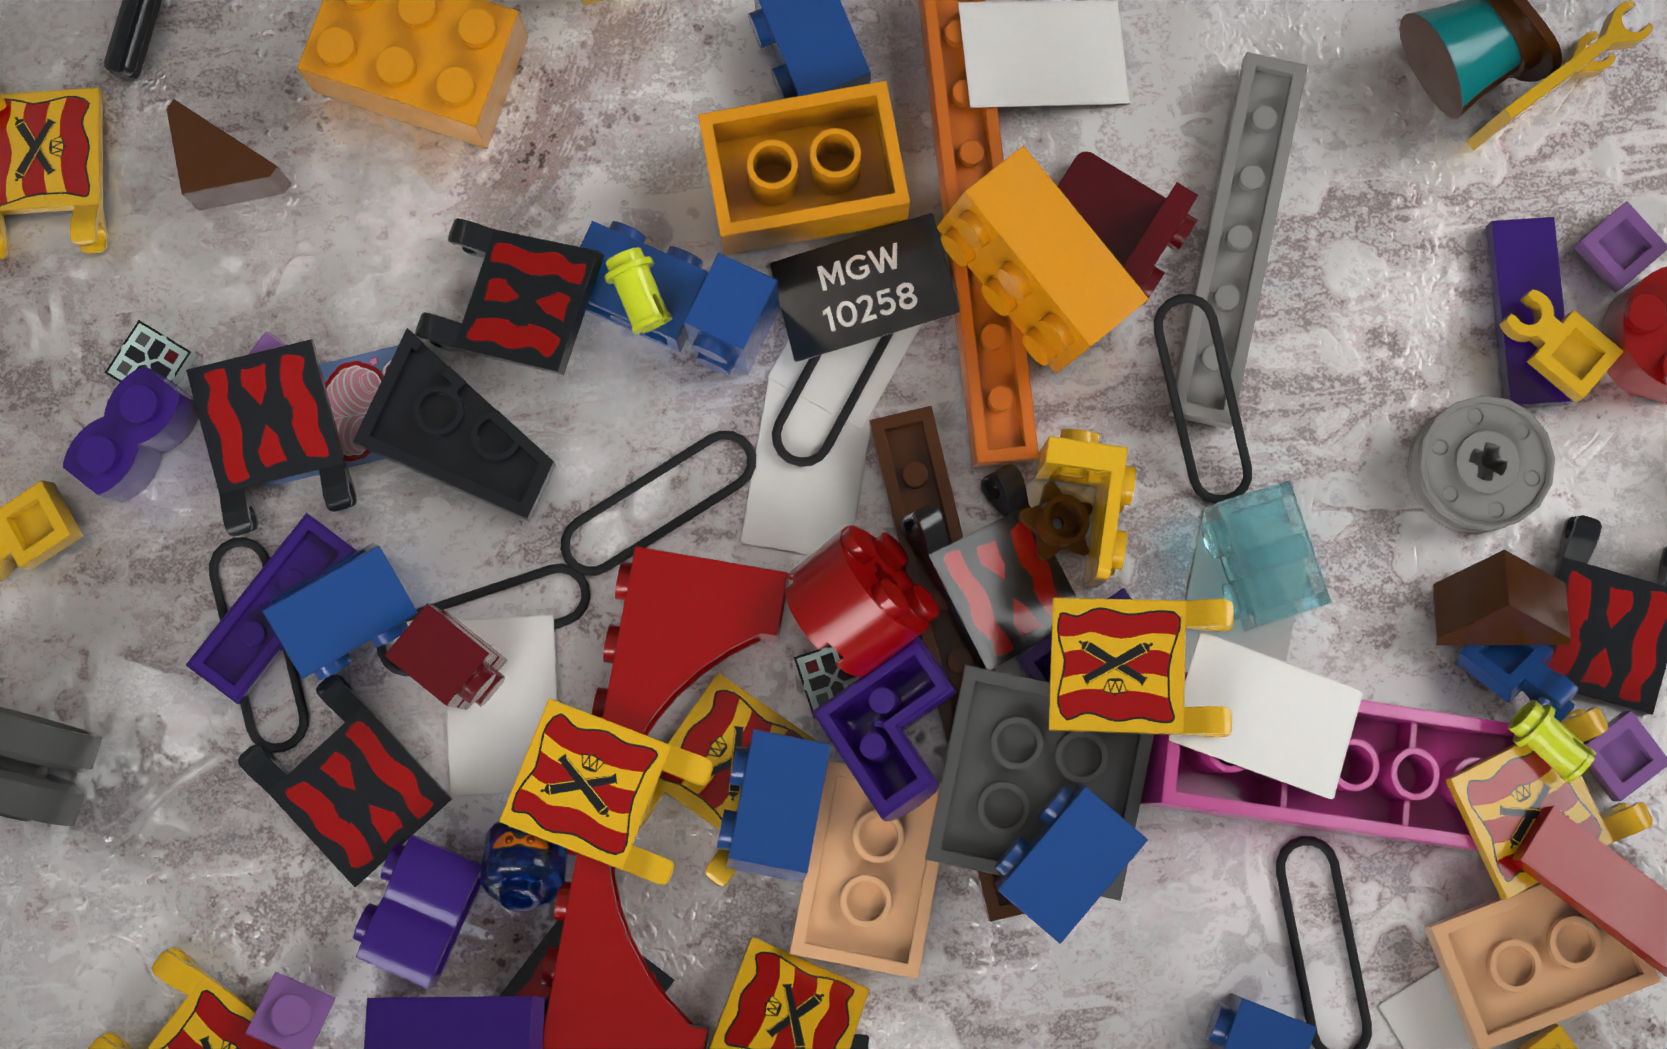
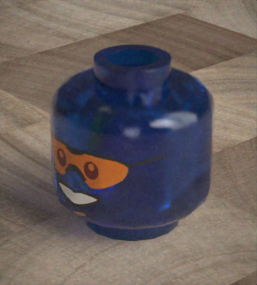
M498 820L486 833L480 883L485 892L497 902H500L506 909L514 912L533 911L537 907L550 903L557 898L558 889L565 882L568 857L566 853L567 848L500 823Z

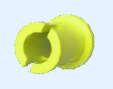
M636 247L620 252L605 262L609 272L604 278L608 284L615 285L632 325L631 329L634 335L655 330L672 320V316L667 311L650 270L654 266L652 257H645L642 249Z
M1532 700L1525 704L1508 724V729L1515 734L1513 742L1519 747L1525 745L1530 747L1559 773L1566 783L1574 781L1589 768L1595 759L1593 756L1596 755V752L1592 748L1587 747L1554 717L1555 708L1550 704L1542 706L1536 700Z

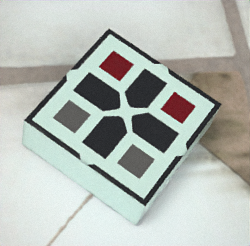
M138 320L105 371V374L121 382L133 371L146 366L179 385L187 373L186 370L191 367L197 355Z
M831 645L822 648L820 651L817 649L794 657L811 713L861 678L852 676L835 665L843 656Z

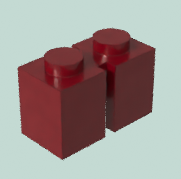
M428 603L384 655L448 707L468 710L473 703L482 707L496 693L505 680V676L499 670L507 662V659L452 614Z

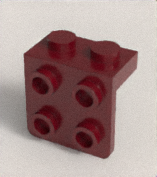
M1088 151L1081 152L1075 157L1057 186L1145 295L1150 298L1165 274L1164 271L1155 266L1167 246L1178 253L1198 219L1188 214L1198 194L1176 182L1167 198Z

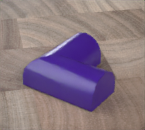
M919 637L877 668L859 678L812 711L869 801L884 821H893L908 814L927 801L939 789V782L904 730L958 693L941 664Z

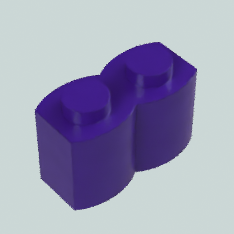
M146 366L133 371L112 392L105 408L104 417L88 424L74 438L66 452L63 468L98 496L122 503L134 498L155 477L162 460V454L177 447L194 429L199 419L194 398L164 375Z
M411 835L406 845L397 842L391 849L380 876L381 879L388 881L384 896L378 906L372 903L366 906L356 925L353 939L361 942L356 958L426 989L435 987L449 960L489 866L420 836Z

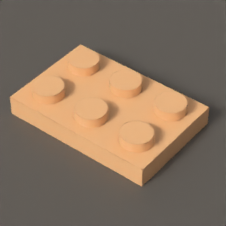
M828 761L808 873L803 881L790 954L918 979L940 864L939 862L925 859L939 789L927 801L908 814L893 821H884L847 765Z
M1537 883L1509 899L1498 897L1424 926L1472 1049H1491L1661 982L1655 968L1541 883Z

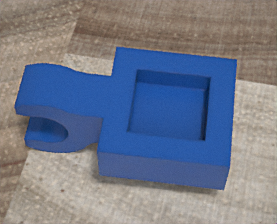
M1467 645L1459 652L1458 666L1508 703L1523 691L1530 701L1536 700L1542 706L1550 704L1555 708L1554 717L1559 722L1574 709L1575 704L1570 699L1578 692V687L1570 679L1548 667L1554 650L1549 645Z

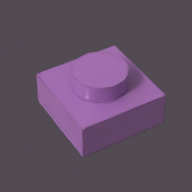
M1628 201L1618 207L1573 246L1615 293L1624 288L1667 250V244Z
M1632 711L1621 712L1607 723L1608 730L1583 742L1587 747L1592 748L1596 752V755L1593 756L1595 759L1588 770L1612 801H1622L1667 767V756Z
M275 971L246 1031V1035L278 1049H312L336 997Z

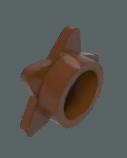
M1054 481L1047 482L1043 487L1039 505L1021 510L1017 516L1018 520L1036 535L1037 558L1041 561H1046L1060 550L1077 556H1086L1089 553L1085 535L1089 528V516L1093 510L1092 505L1088 502H1081L1071 495L1063 494ZM1054 518H1058L1061 521L1062 526L1060 529L1054 527Z

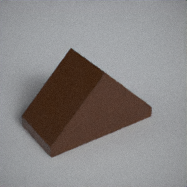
M172 100L167 108V115L181 193L195 208L200 211L286 193L292 183L277 165L177 100Z
M1505 549L1433 584L1436 645L1570 644L1571 636L1566 584Z

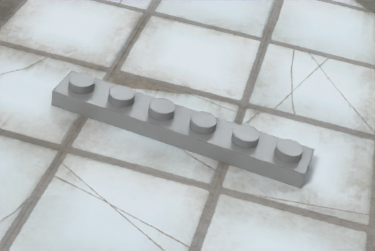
M1246 52L1241 64L1193 295L1204 298L1212 305L1218 317L1237 404L1308 67L1305 64ZM1191 304L1175 378L1184 419L1230 429L1233 425L1209 322L1205 312L1198 306ZM1170 402L1168 416L1174 417Z

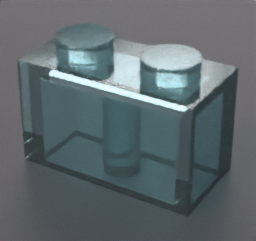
M1290 480L1217 502L1204 511L1207 522L1202 523L1201 526L1203 540L1211 558H1220L1227 579V583L1222 584L1223 599L1232 602L1234 606V620L1240 619L1244 632L1332 603Z

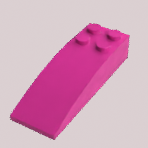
M1361 700L1333 799L1322 797L1171 742L1169 735L1154 734L1140 805L1319 831L1478 851L1445 779L1515 744L1513 742L1515 734L1508 729L1509 723Z

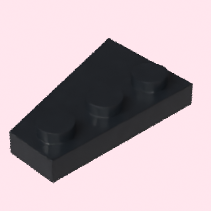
M408 328L353 440V443L358 447L530 522L556 467L555 462L503 414L488 403Z

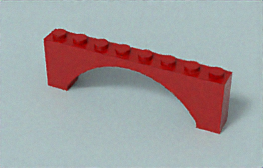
M635 546L632 563L622 561L619 567L615 599L623 600L624 607L620 626L610 624L608 627L603 662L612 663L613 665L608 689L597 688L592 715L648 736L656 722L674 701L704 674L729 657L761 641L778 644L786 600L784 590L788 587L789 580L786 579L788 572ZM566 849L567 854L576 856L572 882L561 881L555 903L554 919L564 921L560 946L548 947L543 966L541 984L552 987L547 1014L544 1013L543 1049H706L710 1027L694 1024L669 998L648 968L633 939L622 908L616 878V867Z

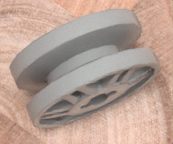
M1481 395L1452 404L1422 425L1409 449L1407 476L1414 499L1429 518L1451 531L1479 535L1519 523L1540 507L1553 483L1555 456L1548 432L1532 412L1509 399ZM1479 453L1483 455L1482 465L1491 469L1490 474L1481 478L1477 477L1478 466L1469 462L1471 457Z

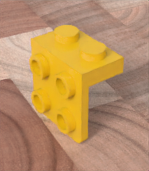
M1061 429L1060 437L1049 436L1041 448L1034 479L1096 488L1084 586L1097 588L1106 582L1110 575L1113 576L1116 569L1121 570L1123 567L1127 547V531L1117 530L1119 513L1123 512L1124 505H1130L1132 502L1136 467L1126 465L1128 447L1099 443L1100 434L1092 431Z

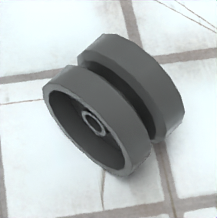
M0 707V816L20 821L33 820L47 824L75 826L84 793L74 782L48 774L47 771L48 768L81 773L93 769L102 736L43 717Z

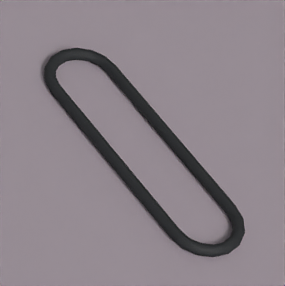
M1178 294L1167 299L1158 308L1153 320L1155 340L1192 488L1198 496L1207 502L1228 504L1238 500L1248 490L1252 481V464L1218 317L1212 305L1204 298L1193 294ZM1190 303L1198 306L1205 312L1209 322L1243 468V479L1240 485L1233 492L1226 495H1215L1202 487L1194 461L1163 331V321L1166 313L1172 307L1179 304Z
M894 333L880 338L823 446L812 456L800 458L790 454L782 444L781 432L821 355L809 358L774 423L772 442L778 456L787 463L799 467L812 466L826 457Z
M717 431L704 437L569 523L561 537L560 550L564 561L574 570L589 576H597L621 564L622 561L624 562L633 556L635 546L648 547L742 488L752 478L756 469V454L752 444L743 435L734 431ZM719 440H732L744 449L747 456V466L744 473L737 480L608 561L597 566H585L578 563L572 556L570 539L576 529L712 443Z
M246 537L232 538L221 543L212 554L209 562V577L220 621L228 612L219 577L221 557L234 547L244 546L258 554L262 567H264L270 557L266 549L255 540ZM284 649L283 653L299 714V725L296 733L283 743H271L264 740L255 727L248 695L240 704L245 727L251 741L256 745H264L271 753L285 752L296 747L305 737L309 725L308 710L299 674Z
M561 563L523 573L430 605L445 610L550 574L564 573L577 581L581 590V599L579 605L572 613L554 620L555 630L580 619L588 608L591 596L589 583L585 576L569 565ZM424 607L416 609L418 613L405 621L414 620ZM386 644L377 647V654L383 666L394 674L405 677L409 676L384 656L387 653Z
M1300 836L1290 840L1280 850L1276 860V876L1305 1021L1317 1027L1286 877L1285 863L1289 854L1294 849L1301 846H1313L1320 849L1326 855L1330 864L1362 1021V1036L1359 1043L1353 1049H1367L1372 1037V1022L1339 861L1335 851L1325 841L1314 836ZM1316 1029L1312 1040L1313 1047L1315 1049H1329L1321 1042Z

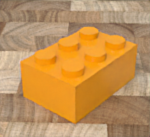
M323 0L297 69L313 92L488 149L529 36L519 11L487 0Z
M887 81L698 114L724 256L880 228L908 220L910 199Z
M1024 145L964 191L936 227L942 234L941 242L948 255L958 265L962 267L967 265L983 284L981 290L988 304L1001 316L1008 315L1024 334L1022 342L1031 357L1043 366L1049 365L1055 374L1069 365L1149 300Z

